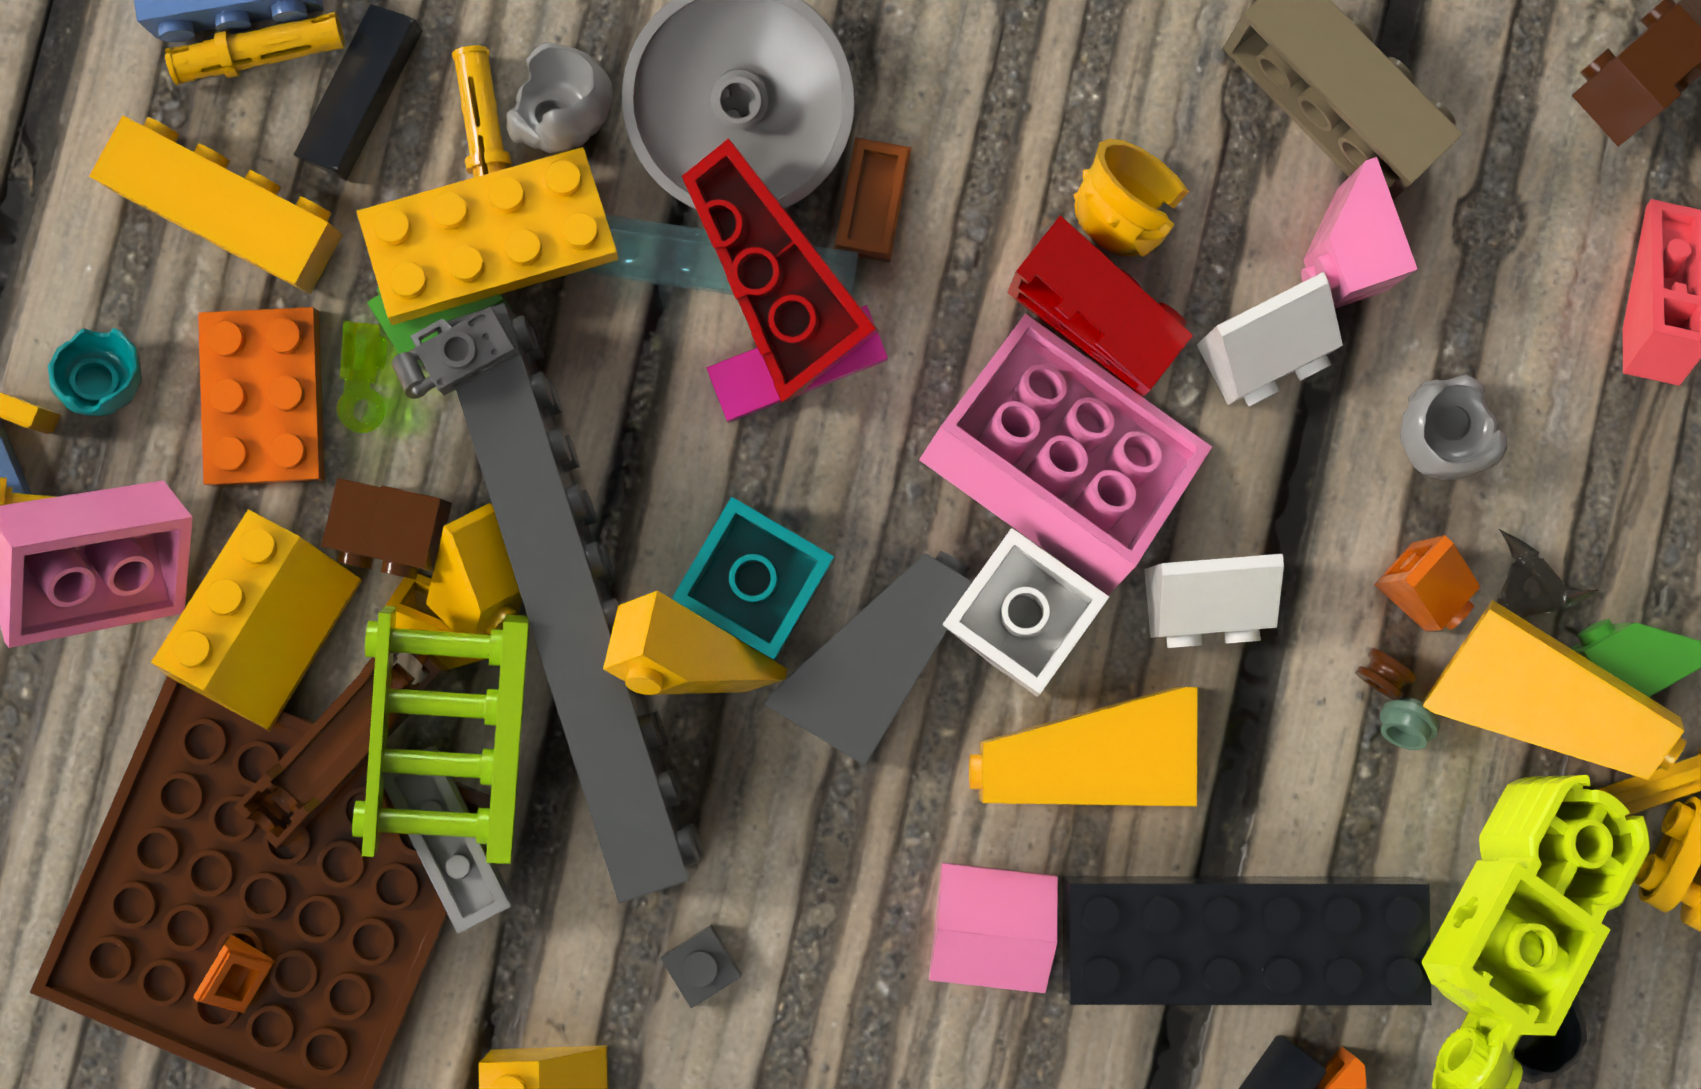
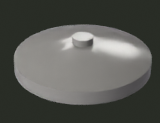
M671 0L644 26L629 54L622 84L623 117L626 131L638 159L651 177L679 201L696 209L682 175L729 138L785 209L814 191L826 179L839 161L852 129L855 112V86L852 69L839 38L822 15L804 0Z

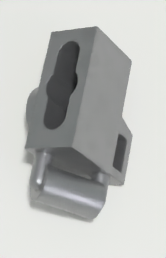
M490 306L482 311L473 313L468 319L453 327L442 318L411 335L410 337L416 347L408 352L396 355L392 360V366L406 396L411 399H417L424 396L434 387L445 396L519 354L497 314ZM439 330H442V333L425 341L424 343L421 342L422 339L430 336L431 334ZM419 359H421L430 375L425 378L417 362Z

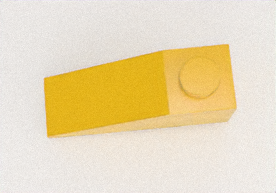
M658 590L618 605L603 670L625 681L627 688L644 695L748 692L785 680L788 670Z

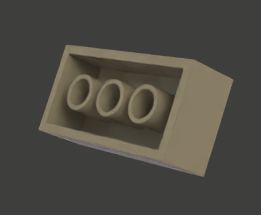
M1256 0L1242 14L1222 48L1348 177L1366 160L1377 157L1392 200L1409 187L1463 135L1455 126L1456 121L1450 110L1437 100H1429L1413 84L1414 78L1410 70L1394 57L1387 58L1372 42V35L1366 25L1355 16H1346L1331 0Z

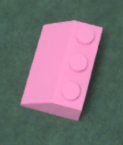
M164 480L0 506V626L4 642L8 648L182 614L186 601L193 517Z

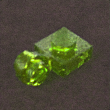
M344 320L339 378H343L345 381L344 393L340 396L337 403V415L344 427L357 433H368L380 426L385 417L386 409L382 397L378 392L370 388V383H376L377 370L382 371L384 369L387 359V341L385 336H380V324ZM364 399L368 403L369 410L364 418L357 420L354 416V406L358 401Z

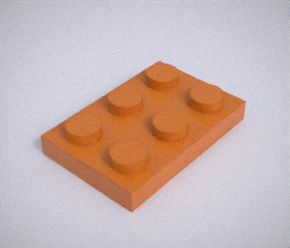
M314 307L198 312L203 484L207 486L325 481L319 310Z

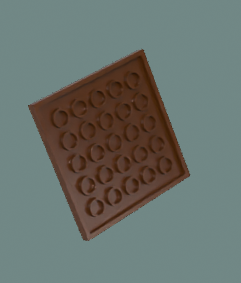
M167 676L30 993L255 1089H376L449 916L408 834L381 832L380 845L375 856H362L363 837L352 836V823L356 800H366L368 761L290 845L276 849L264 837L266 832L256 822L250 819L245 820L233 807L270 768L280 761L315 722L284 709L271 731H268ZM454 781L470 813H478L479 807L490 808V795ZM384 788L383 808L395 809ZM268 794L261 803L288 827L292 822L289 818L294 813L288 814L272 799L275 794ZM231 934L275 961L245 1013L197 1002L193 998Z

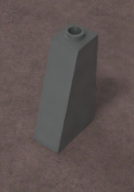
M940 551L935 559L925 553L772 691L764 704L865 766L948 629L942 624L972 584V581L965 577L970 568L943 551Z

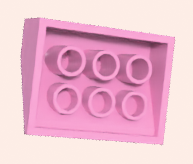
M1025 313L941 425L919 460L1109 596L1137 566L1212 449V446Z

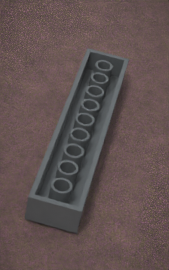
M505 303L491 308L497 314L519 355L457 388L456 391L618 903H622L689 881L698 869L697 863L699 858L703 857L704 854L694 823L684 826L678 805L685 801L686 797L676 767L666 769L660 747L668 745V740L658 711L648 713L643 694L630 690L626 687L625 681L603 670L618 605L623 604V601H616L615 598L612 599L606 580L615 578L613 566L605 545L599 546L597 541H593L589 525L597 523L596 513L588 491H582L579 484H575L571 470L580 468L575 447L569 434L564 436L562 429L557 428L554 415L562 413V408L552 380H546L544 373L539 371L536 362L545 358L537 330L534 325L529 326L525 315L518 317ZM473 313L446 322L453 327L468 319Z

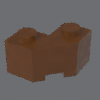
M1662 0L1640 20L1647 29L1617 56L1609 48L1606 49L1580 72L1587 81L1572 94V97L1618 147L1682 95L1681 92L1701 76V0H1680L1678 3L1674 0Z
M337 478L321 547L339 550L337 558L339 563L372 570L374 558L383 560L380 572L416 580L419 568L434 571L443 527L448 523L452 503L441 498L383 485L378 487Z

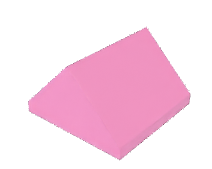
M941 862L929 980L1046 993L1057 946L1058 876Z

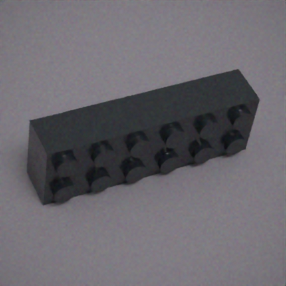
M1063 876V994L1070 1005H1432L1431 982L1421 963L1431 945L1430 884L1413 877Z

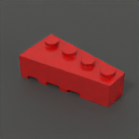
M729 138L682 175L782 403H789L879 332L850 292Z

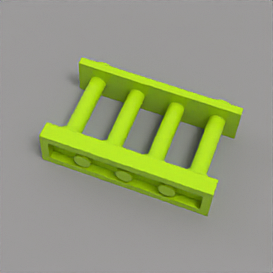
M384 606L378 613V621L368 620L366 627L365 657H375L366 800H356L352 836L363 837L362 856L367 857L375 856L380 845L381 832L476 838V844H487L486 863L511 864L530 625L528 616L506 614L503 630L492 629L491 635L395 628L397 607ZM406 653L489 659V665L500 666L499 689H487V695L392 689L393 654ZM389 713L485 719L484 725L496 726L494 749L483 748L482 754L387 748ZM385 773L480 778L481 785H492L490 808L479 807L478 813L383 808Z

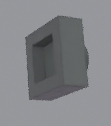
M712 924L663 954L660 958L690 1008L695 1007L742 976L740 969Z

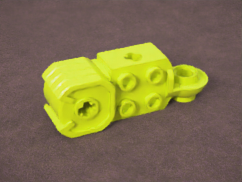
M1588 775L1531 776L1517 779L1507 784L1479 835L1482 860L1476 861L1421 962L1431 984L1437 987L1446 998L1468 1012L1460 1029L1451 1033L1439 1050L1433 1073V1089H1518L1523 1069L1520 1062L1514 1059V1050L1522 1035H1556L1611 930L1602 924L1607 911L1623 903L1650 852L1649 833L1644 816H1627L1630 812L1623 803L1605 791L1583 789V786H1590V777Z

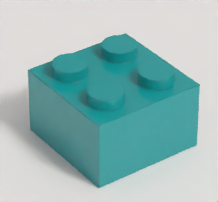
M731 496L671 599L763 654L777 660L833 565L835 557Z

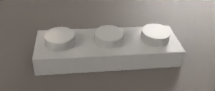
M436 745L430 746L422 750L439 752ZM385 773L384 788L395 809L470 813L452 777ZM408 834L457 934L515 904L496 864L486 863V844H476V838Z

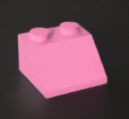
M1377 157L1366 160L1337 188L1303 259L1306 268H1303L1301 271L1302 282L1324 272L1330 284L1335 309L1386 292L1418 270Z

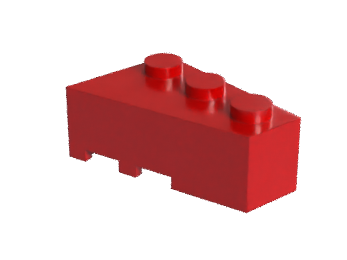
M1061 215L1016 270L1007 291L1011 297L1142 397L1153 388L1193 336L1184 327L1187 322L1181 314L1165 303H1157L1141 288L1140 284L1131 275L1118 268Z

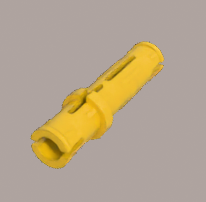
M335 11L310 19L292 21L245 33L230 35L228 30L214 34V39L191 45L166 48L165 60L172 81L175 85L195 81L196 79L225 74L227 78L240 76L241 70L300 58L319 52L340 50L346 48L341 22Z
M480 45L465 46L452 52L470 154L465 158L467 173L473 174V178L512 167L510 153L504 151L498 107L489 62V49Z

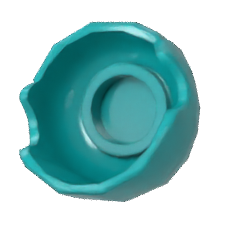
M86 328L81 329L70 341H66L56 349L48 365L52 393L69 410L86 416L110 415L130 404L142 382L141 362L137 348L122 331L116 328H112L110 332L106 333Z

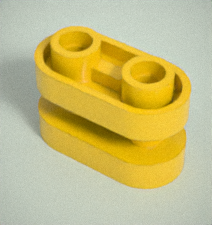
M1691 797L1684 803H1674L1666 812L1661 824V831L1664 835L1654 854H1649L1646 857L1635 879V884L1639 886V899L1662 912H1669L1679 902H1682L1680 910L1681 921L1701 932V799Z

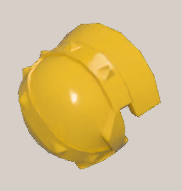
M1108 138L1099 142L1091 168L1083 170L1081 186L1078 192L1073 194L1075 214L1078 224L1081 225L1084 232L1102 248L1122 256L1140 255L1144 257L1158 247L1174 227V223L1169 220L1167 214L1158 209L1164 203L1175 209L1189 193V190L1168 166L1143 148L1125 140Z

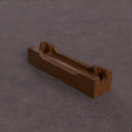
M399 653L393 654V664L398 659L397 655ZM411 654L422 664V671L427 676L422 682H417L413 685L412 682L415 678L399 663H396L392 668L391 688L432 691L450 670L434 655ZM372 657L367 662L356 679L280 761L270 768L233 807L245 820L250 819L256 822L266 832L264 837L276 849L290 845L368 761L375 657ZM389 713L388 738L410 714ZM268 794H275L272 799L288 814L294 813L289 818L292 822L288 827L261 803Z

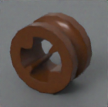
M1372 648L1368 653L1370 663L1365 667L1359 666L1355 674L1392 700H1402L1404 694L1401 688L1404 684H1413L1416 679L1415 674L1391 656Z

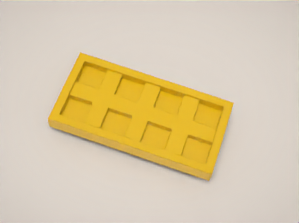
M584 147L356 211L386 314L391 325L618 260L617 250Z

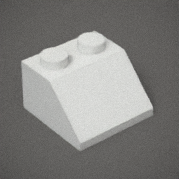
M1322 272L1217 325L1197 344L1227 405L1244 398L1248 407L1280 391L1275 381L1293 372L1296 373L1299 381H1302L1331 366L1327 355L1343 346L1330 284L1325 273Z
M1011 528L942 625L986 661L1038 697L1106 603L1109 596Z
M1283 554L1161 563L1144 569L1150 638L1166 637L1167 648L1202 645V634L1224 632L1225 643L1261 641L1260 629L1277 628L1284 569Z

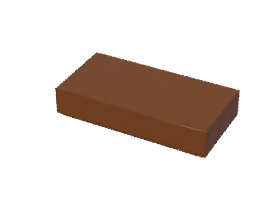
M855 137L834 246L835 253L890 263L912 147Z

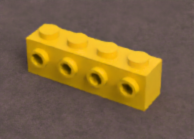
M122 115L91 171L90 178L120 196L311 295L343 236L341 232L328 222L332 214L331 212L301 196L296 205L277 196L281 187L252 170L248 171L245 178L227 170L226 168L230 160L207 146L198 143L193 152L177 144L176 141L180 134L153 118L147 117L144 124L141 125Z

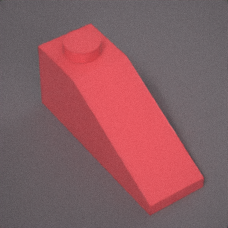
M1650 199L1645 209L1623 324V374L1680 386L1701 359V210Z

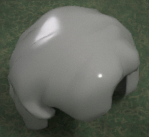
M551 42L542 43L526 58L529 79L517 92L515 108L507 112L506 128L509 137L514 143H525L534 149L558 154L570 151L572 148H580L591 136H594L600 130L602 124L607 120L612 105V82L604 69L587 53L576 48Z
M1461 374L1449 380L1436 379L1426 381L1419 385L1408 397L1409 403L1402 417L1400 440L1410 463L1423 475L1440 480L1463 479L1494 467L1504 457L1508 448L1506 443L1507 435L1501 430L1496 431L1498 421L1487 407L1483 395L1485 386L1479 380L1467 374Z

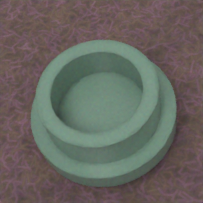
M1414 698L1389 701L1383 705L1380 712L1382 735L1390 743L1403 749L1421 750L1425 748L1428 741L1436 738L1440 728L1438 718L1431 711L1423 707L1422 701Z

